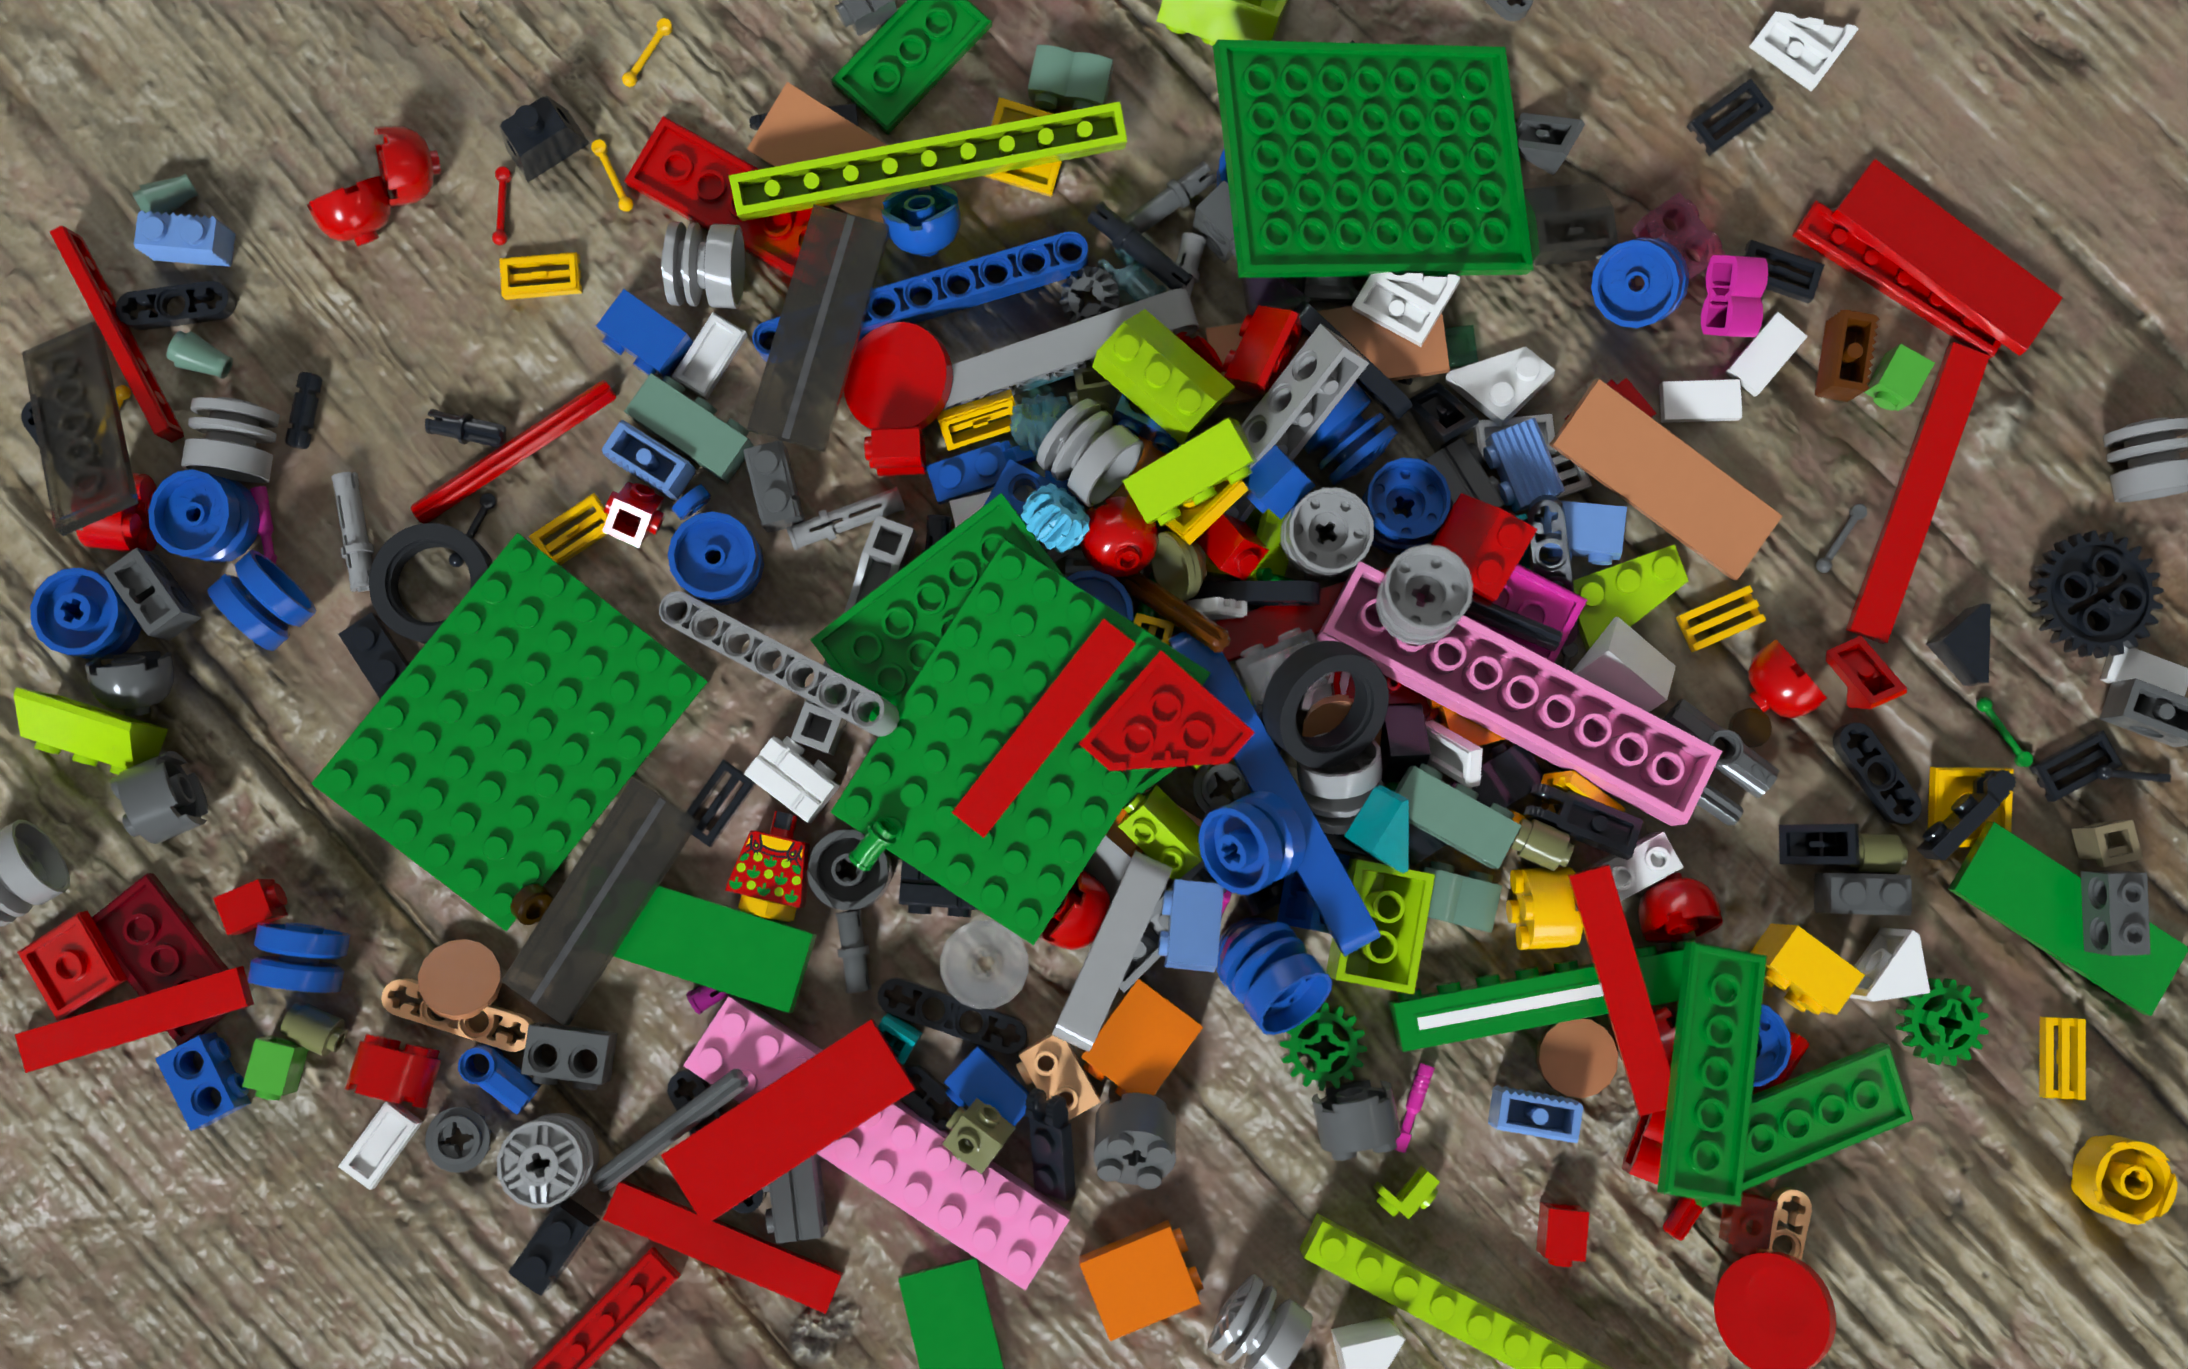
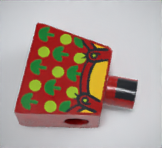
M775 811L769 833L756 830L750 831L727 882L725 891L797 908L805 907L810 843L793 839L798 816Z

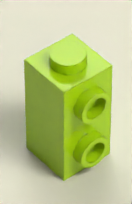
M1157 785L1145 795L1139 793L1129 804L1123 807L1127 813L1118 827L1150 858L1172 867L1171 879L1179 880L1203 860L1198 839L1200 827Z

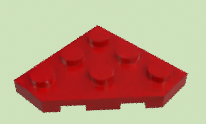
M1160 650L1079 744L1109 771L1208 764L1218 765L1228 764L1254 735L1255 731L1165 652Z

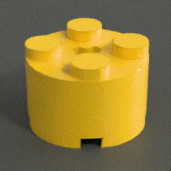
M1557 867L1555 871L1547 868L1511 870L1510 884L1513 899L1507 900L1506 913L1508 922L1516 923L1515 936L1519 950L1563 948L1580 943L1583 926L1579 913L1576 911V903L1568 879V875L1575 873L1571 867Z
M2104 1135L2089 1138L2078 1152L2072 1169L2071 1188L2082 1202L2093 1211L2129 1224L2139 1225L2155 1217L2160 1218L2168 1212L2177 1194L2176 1175L2171 1172L2167 1162L2169 1161L2168 1158L2155 1146L2117 1135Z

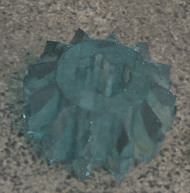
M1053 392L1046 396H1040L1037 393L1036 397L1031 399L1024 397L1021 404L1012 407L1011 434L1014 436L1015 442L1019 444L1021 451L1031 450L1034 456L1038 454L1039 447L1045 436L1065 412L1073 407V405L1068 403L1066 397H1055Z

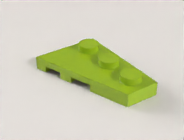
M1675 544L1573 580L1575 593L1587 599L1578 617V630L1587 652L1615 617H1619L1631 627L1689 581Z

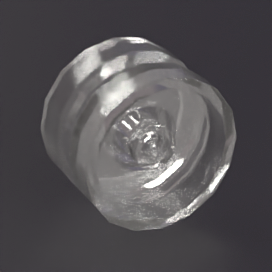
M977 919L959 927L946 941L940 956V973L947 991L960 1003L974 1009H995L1010 1002L1023 988L1030 970V954L1024 939L993 919ZM981 956L985 958L991 956L993 958L994 964L992 969L983 970L980 968L979 959Z

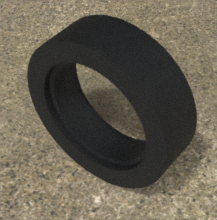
M437 523L413 525L393 535L378 551L369 575L371 601L381 620L399 635L425 644L445 620L422 622L411 616L404 608L399 597L398 582L401 571L409 559L428 548L443 547L452 549L462 557L468 567L471 580L470 589L493 563L488 552L475 539L453 527Z
M1320 641L1309 644L1290 655L1273 674L1263 701V720L1266 730L1275 743L1303 765L1313 768H1330L1344 764L1364 751L1381 729L1389 702L1387 682L1381 670L1372 661L1345 643ZM1337 671L1349 672L1355 684V697L1346 717L1337 727L1324 735L1317 737L1301 736L1296 725V711L1304 693L1315 681L1328 673Z

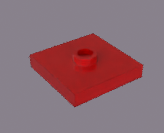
M88 910L77 913L17 952L57 1021L67 1018L127 980L125 973Z

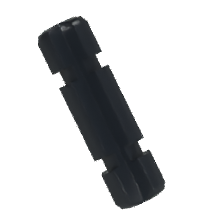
M300 372L298 374L296 387L300 389L299 392L294 394L289 418L292 428L287 429L285 443L290 447L307 449L310 445L312 434H309L308 430L313 429L319 398L315 396L316 393H320L323 381L322 377L309 372Z

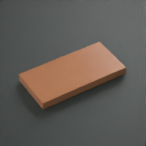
M786 82L747 150L775 167L887 145L794 85ZM892 193L833 205L854 216L855 219L882 235L885 226L881 209L884 210L883 201Z

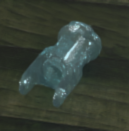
M1115 249L1117 257L1126 266L1122 269H1115L1104 259L1098 261V268L1112 275L1117 282L1119 291L1125 290L1136 302L1167 291L1163 285L1158 286L1143 271L1144 267L1123 249L1120 251Z

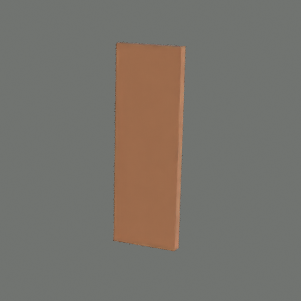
M1352 306L1317 311L1391 381L1450 373L1442 313L1422 347H1419L1352 310ZM1242 323L1206 328L1207 342L1216 351L1222 364L1231 349L1237 350L1243 338L1239 336ZM1304 333L1290 362L1309 339ZM1234 389L1220 406L1260 400Z
M1595 379L1549 444L1732 580L1739 579L1782 518L1780 513L1600 379Z

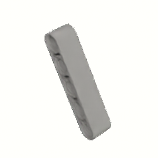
M1137 851L1134 852L1054 1027L1053 1036L1090 1052L1170 877L1172 867Z

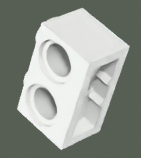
M1652 832L1637 840L1633 857L1628 861L1610 854L1582 870L1606 864L1610 865L1621 902L1683 868V865L1665 833Z

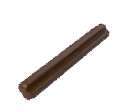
M1139 572L1128 577L1115 578L1125 587L1129 594L1214 652H1222L1226 646H1229L1231 639L1228 637L1229 633L1227 630Z

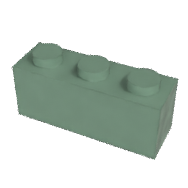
M651 373L624 412L637 424L728 484L745 460L743 450L754 447L746 437L749 431L731 418L725 423L714 416L717 409L702 398L697 397L695 401H692L682 393L685 388L671 377L665 375L663 380Z
M1421 764L1420 768L1416 766L1408 767L1395 792L1409 799V823L1485 866L1499 868L1522 826L1512 820L1515 814L1495 803H1492L1491 807L1476 800L1479 794L1462 784L1457 783L1455 788L1444 783L1441 781L1443 774L1426 764Z

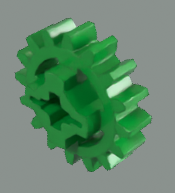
M1928 978L1930 993L1902 997L1908 1005L1906 1009H1896V1013L1904 1017V1022L1896 1025V1030L1907 1032L1908 1036L1902 1040V1044L1909 1047L1916 1046L1913 1056L1921 1059L1927 1057L1928 1063L1940 1065L1943 1060L1944 1064L1955 1066L1957 1065V1057L1968 1061L1972 1059L1971 1053L1968 1050L1970 1047L1982 1049L1983 1045L1977 1040L1978 1034L1986 1035L1989 1033V1030L1981 1027L1980 1021L1987 1019L1989 1015L1988 1013L1978 1012L1977 1007L1983 1000L1981 997H1968L1972 989L1969 985L1960 984L1957 986V980L1944 978L1943 982H1941L1939 978ZM1931 999L1930 1003L1923 1007L1924 1004ZM1940 1017L1945 1018L1944 1026L1939 1024Z
M1324 1002L1320 1006L1319 1011H1316L1303 1023L1286 1032L1289 1034L1288 1039L1278 1040L1279 1046L1288 1049V1053L1280 1057L1281 1061L1294 1064L1288 1073L1292 1077L1302 1073L1301 1084L1305 1087H1308L1312 1080H1316V1086L1319 1091H1324L1326 1081H1330L1338 1089L1340 1088L1339 1078L1341 1076L1352 1081L1354 1076L1350 1068L1352 1066L1362 1068L1364 1065L1356 1057L1357 1053L1367 1051L1366 1046L1357 1042V1039L1364 1036L1365 1032L1363 1029L1353 1030L1352 1026L1357 1018L1354 1015H1350L1343 1019L1344 1008L1339 1005L1336 1006L1333 1012H1329L1328 1003ZM1314 1021V1029L1306 1036H1298L1308 1023ZM1332 1021L1337 1022L1344 1029L1348 1039L1338 1038L1333 1033ZM1325 1035V1040L1340 1046L1325 1049L1324 1056H1320V1052L1309 1045L1319 1043L1321 1036ZM1297 1052L1308 1054L1312 1058L1313 1071L1307 1069L1301 1063ZM1339 1056H1346L1343 1063L1331 1071V1064Z

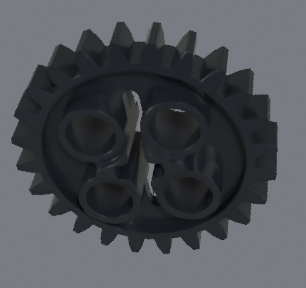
M2096 530L2084 533L2083 536L2078 533L2069 536L2068 541L2062 540L2054 543L2055 551L2050 550L2042 554L2047 564L2042 563L2034 566L2033 569L2042 577L2029 581V585L2039 589V594L2028 597V601L2040 604V608L2032 613V617L2044 616L2046 621L2040 626L2039 630L2052 629L2054 631L2050 639L2051 643L2065 640L2064 652L2075 651L2078 648L2079 657H2088L2093 654L2095 659L2108 657L2109 654L2111 656L2124 654V646L2128 649L2138 647L2137 639L2150 636L2145 626L2158 624L2157 618L2150 613L2151 611L2162 609L2163 605L2154 601L2153 595L2164 592V589L2153 587L2151 581L2157 579L2160 573H2148L2146 568L2152 563V558L2140 561L2137 557L2142 547L2137 546L2127 550V537L2116 539L2113 542V532L2110 531L2100 534V536H2098ZM2097 560H2099L2103 564V576L2098 572L2096 568ZM2120 575L2123 576L2122 582L2096 595L2093 598L2094 602L2081 605L2071 615L2068 613L2070 607L2096 594L2099 587L2109 585ZM2065 581H2067L2073 589V594L2071 597L2065 592ZM2120 593H2122L2127 600L2126 608H2124L2119 601ZM2088 613L2095 620L2094 630L2087 623Z

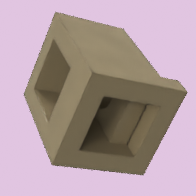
M2133 819L2110 820L2071 829L2079 860L2095 859L2097 866L2108 867L2143 859Z

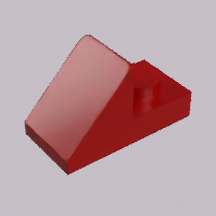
M1858 636L1826 651L1825 661L1848 687V707L1873 709L1907 693V687L1862 636Z

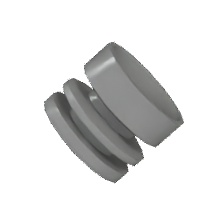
M672 221L669 223L662 251L661 269L667 302L670 305L681 306L686 298L689 306L696 307L699 305L703 289H705L708 303L712 308L737 309L740 307L745 281V248L740 225L712 224L706 241H704L702 229L698 223H690L687 231L683 222Z
M192 398L191 411L204 417L189 418L188 426L206 434V438L185 440L181 467L234 481L268 483L273 455L256 448V443L276 442L277 434L264 428L278 427L280 415L272 410L259 407L254 403L235 398Z
M1088 398L1067 410L1054 424L1039 447L1036 459L1044 470L1051 471L1052 476L1056 480L1064 481L1069 478L1067 483L1068 490L1087 507H1095L1113 495L1123 484V480L1128 478L1142 456L1144 445L1125 426L1117 425L1112 427V415L1101 411L1100 405Z
M2163 417L2128 424L2119 430L2112 431L2103 436L2104 447H2124V449L2107 454V462L2127 463L2128 469L2110 476L2114 502L2149 500L2188 492V458L2180 459L2179 454L2188 450V437L2177 438V436L2188 433V418L2171 419Z
M1322 488L1307 494L1285 515L1280 527V544L1286 558L1297 570L1311 576L1329 577L1356 566L1367 555L1374 539V521L1368 507L1356 494L1342 488ZM1327 526L1329 528L1327 535L1331 538V541L1326 540L1319 543L1317 541L1319 533L1315 528L1320 529Z
M1425 544L1407 549L1395 558L1378 588L1376 608L1380 622L1389 634L1404 643L1425 645L1438 642L1453 630L1471 603L1473 583L1469 569L1458 555L1444 547ZM1418 593L1425 595L1424 602L1426 604L1424 607L1416 605Z
M1375 739L1355 758L1335 767L1313 768L1296 761L1298 782L1301 785L1300 791L1324 833L1346 834L1374 787L1378 785L1384 786L1381 780V747Z
M16 820L0 830V927H5L18 916L26 915L33 905H43L65 892L70 886V875L67 865L58 848L40 828L27 820Z
M567 1113L546 1114L514 1129L504 1140L497 1157V1176L504 1191L515 1202L530 1208L552 1207L583 1189L592 1179L599 1162V1144L592 1129L580 1118ZM540 1157L542 1159L549 1158L550 1166L547 1168L545 1166H538L537 1159Z
M1255 1274L1250 1275L1230 1295L1220 1310L1207 1343V1349L1215 1354H1220L1227 1347L1224 1359L1229 1364L1235 1363L1245 1352L1248 1353L1243 1369H1288L1309 1333L1313 1315L1291 1299L1285 1300L1274 1311L1272 1308L1277 1296V1290L1269 1286L1261 1293L1263 1280Z

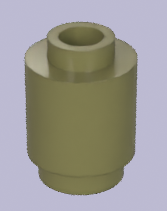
M1522 818L1518 824L1522 826L1510 847L1517 851V856L1552 871H1555L1559 865L1565 867L1568 864L1574 850V845L1569 843L1570 834L1536 819L1528 821Z
M1859 833L1860 864H1844V866L1852 868L1856 873L1896 875L1901 867H1904L1907 863V846L1901 842L1898 835Z
M298 1003L294 1004L287 1012L280 1029L281 1033L287 1035L288 1041L321 1056H327L331 1051L337 1052L347 1036V1030L344 1029V1019L311 1004L304 1006Z

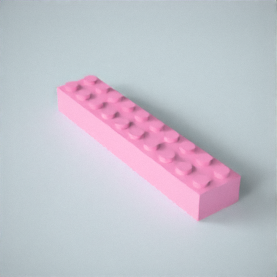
M1361 561L1354 566L1317 635V640L1338 641L1351 646L1372 661L1381 670L1383 675L1566 771L1575 770L1596 787L1670 826L1688 823L1722 753L1721 750L1464 615L1453 630L1438 642L1415 645L1400 641L1389 634L1380 622L1376 608L1378 588L1386 574ZM1418 593L1416 605L1424 607L1426 604L1424 602L1425 595Z
M731 995L728 996L683 1066L712 1085L731 1070L740 1069L744 1076L748 1078L749 1084L733 1099L742 1103L821 1052L822 1049L746 999ZM900 1100L817 1153L1025 1291L1070 1221V1211L1041 1192L1034 1190L1033 1187L995 1162L991 1161L981 1175L967 1163L958 1160L948 1148L942 1145L949 1132L934 1127Z

